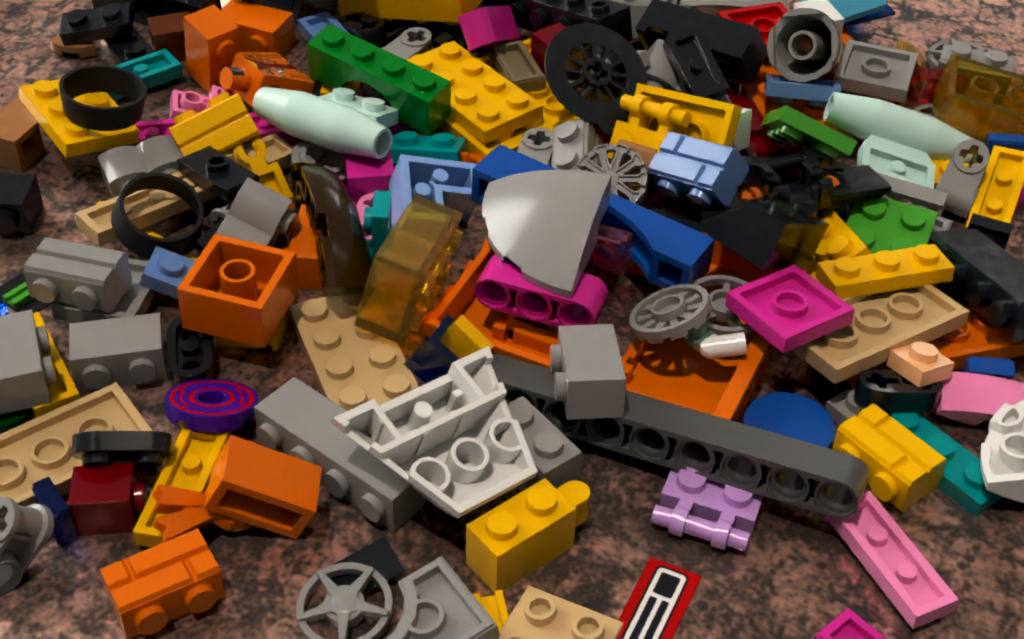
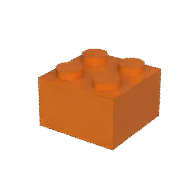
M214 234L177 288L182 328L266 348L299 291L296 252Z

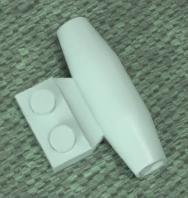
M262 87L255 94L252 104L253 111L257 116L290 136L338 153L381 159L388 154L393 140L392 132L388 127L398 124L399 109L385 105L384 100L357 96L355 91L349 88H334L332 93L316 96L304 91Z
M833 92L828 99L823 114L824 121L863 141L858 149L856 166L869 165L877 173L934 189L936 164L932 163L931 159L950 160L959 143L964 140L974 139L935 117L881 99ZM967 154L964 163H969L973 155Z

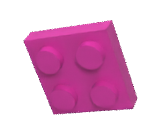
M796 265L728 291L725 306L782 353L852 324L855 312L852 306Z

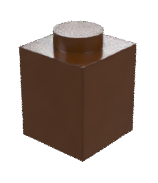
M189 11L147 18L154 52L166 48L179 62L186 61L183 17L189 15Z

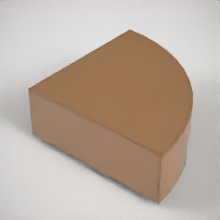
M60 36L49 39L51 50L58 55L64 56V52L79 54V58L97 55L96 46L92 41L64 46Z

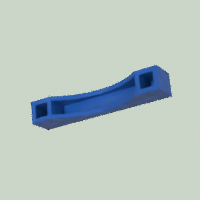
M499 144L473 168L471 200L482 205L484 193L491 181L509 175L539 170H555V168ZM611 193L610 203L598 227V234L611 240L624 250L640 267L648 282L663 289L674 285L691 284L695 280L704 277L710 269L715 243L713 237Z

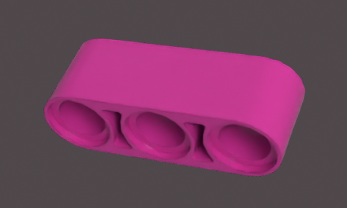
M510 5L482 7L458 16L469 52L486 50L491 45L515 42L521 39Z
M494 254L474 286V294L481 304L490 309L558 327L594 325L607 300L608 288L598 277L583 273L572 298L554 294L524 280L520 267L509 259L501 261Z

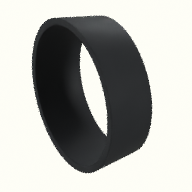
M89 65L67 72L60 79L59 90L64 114L71 122L91 130L115 131L128 128L141 119L147 94V85L140 76L129 70L109 65ZM91 92H109L122 95L133 102L124 106L103 108L85 105L73 99Z
M147 173L135 177L124 187L112 209L111 224L118 240L128 250L140 257L150 259L156 246L184 256L195 248V241L202 235L204 208L198 193L184 180L165 173ZM140 190H164L183 199L194 211L197 223L189 232L179 237H154L142 232L132 224L124 209V199L128 195Z

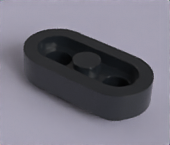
M181 317L172 321L167 328V365L170 379L175 385L192 380L212 379L215 373L213 336L182 328Z
M87 431L72 436V457L82 460V466L113 464V461H133L134 467L154 468L163 465L162 459L172 456V435L166 432Z

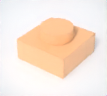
M922 341L890 350L886 366L919 388L950 379L955 362L939 353L934 345Z

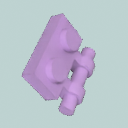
M687 466V470L671 468L661 492L660 505L656 504L654 507L651 523L668 528L669 534L683 538L684 534L711 541L710 546L725 551L727 547L746 552L765 496L706 479V477L695 473L699 470Z

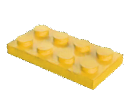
M455 41L444 43L437 48L414 55L407 60L451 81V115L449 117L484 144L543 118V105Z

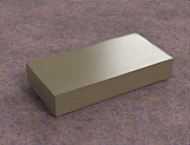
M522 40L489 46V57L499 74L524 92L546 89V77Z

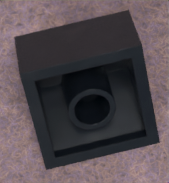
M772 200L771 203H751L704 219L698 228L761 270L766 271L782 270L792 265H796L800 269H807L829 224L816 217L818 211L804 202L795 200L793 204H786L778 200Z

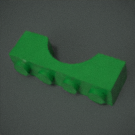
M328 24L307 43L310 78L332 89L343 88L352 80L364 82L379 91L393 108L399 109L398 121L428 136L451 115V81L331 24Z

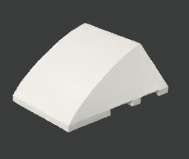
M489 346L453 362L448 374L381 405H378L375 399H372L333 417L331 424L392 469L432 504L455 518H460L529 481L538 472L519 422L512 419L505 400L507 391L504 383L497 380L491 364L494 357Z

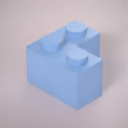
M400 154L389 181V191H392L393 248L432 252L446 225L445 221L468 223L477 205L476 202L471 200L473 168L477 165L476 163Z

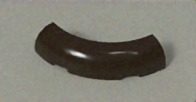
M305 162L294 163L290 168L293 202L295 207H301V204L306 205V215L310 227L314 231H320L322 237L317 238L315 244L323 297L374 293L364 233L355 202L348 188L336 173L322 165Z

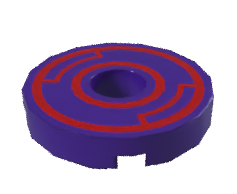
M225 379L192 380L178 384L167 391L165 396V415L175 425H177L178 420L187 422V429L195 432L221 433L234 431L244 426L245 419L251 422L255 420L254 406L258 404L259 396L253 388L239 382Z

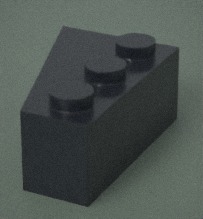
M660 0L651 1L635 28L645 50L648 51L657 39L665 40L667 37L698 27L726 81L733 84L753 83L768 55L758 27Z

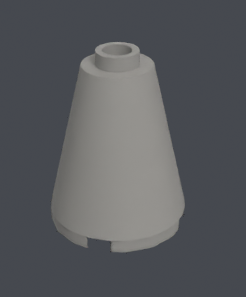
M798 8L785 13L775 27H772L768 35L767 53L769 62L774 69L789 81L806 83L820 79L836 65L844 51L843 40L833 20L825 13L812 8Z

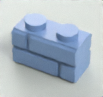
M674 132L667 133L659 147L660 152H656L648 166V173L658 183L656 187L660 192L671 198H678L679 194L686 195L694 203L709 208L712 203L724 207L730 206L738 191L737 186H741L749 171L748 163L736 148Z

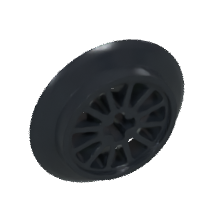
M583 23L561 30L554 36L547 47L544 59L546 79L554 96L568 111L581 119L598 124L616 123V120L624 121L628 119L630 111L620 108V99L624 94L634 96L637 83L647 85V75L639 54L624 37L607 27ZM606 58L611 62V64H607L605 62ZM590 70L595 72V78L599 80L598 82L593 80V74L589 72ZM581 88L583 90L581 96L575 90ZM588 93L590 94L591 101L586 99Z

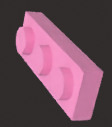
M871 491L863 493L856 512L851 516L837 518L827 515V520L912 629L955 612L959 602L958 597Z

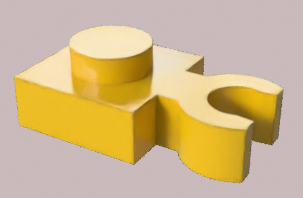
M260 138L252 143L255 157L247 156L242 145L233 150L236 162L257 174L260 184L290 199L293 198L278 161L267 165L265 161L267 154L266 145Z

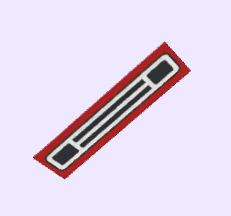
M650 557L619 618V621L624 622V625L616 639H673L702 576Z

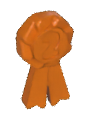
M161 484L156 487L152 494L157 502L154 512L157 514H167L158 517L153 524L155 529L163 533V542L197 528L199 529L211 522L229 532L248 530L253 525L204 509L208 486L204 493Z

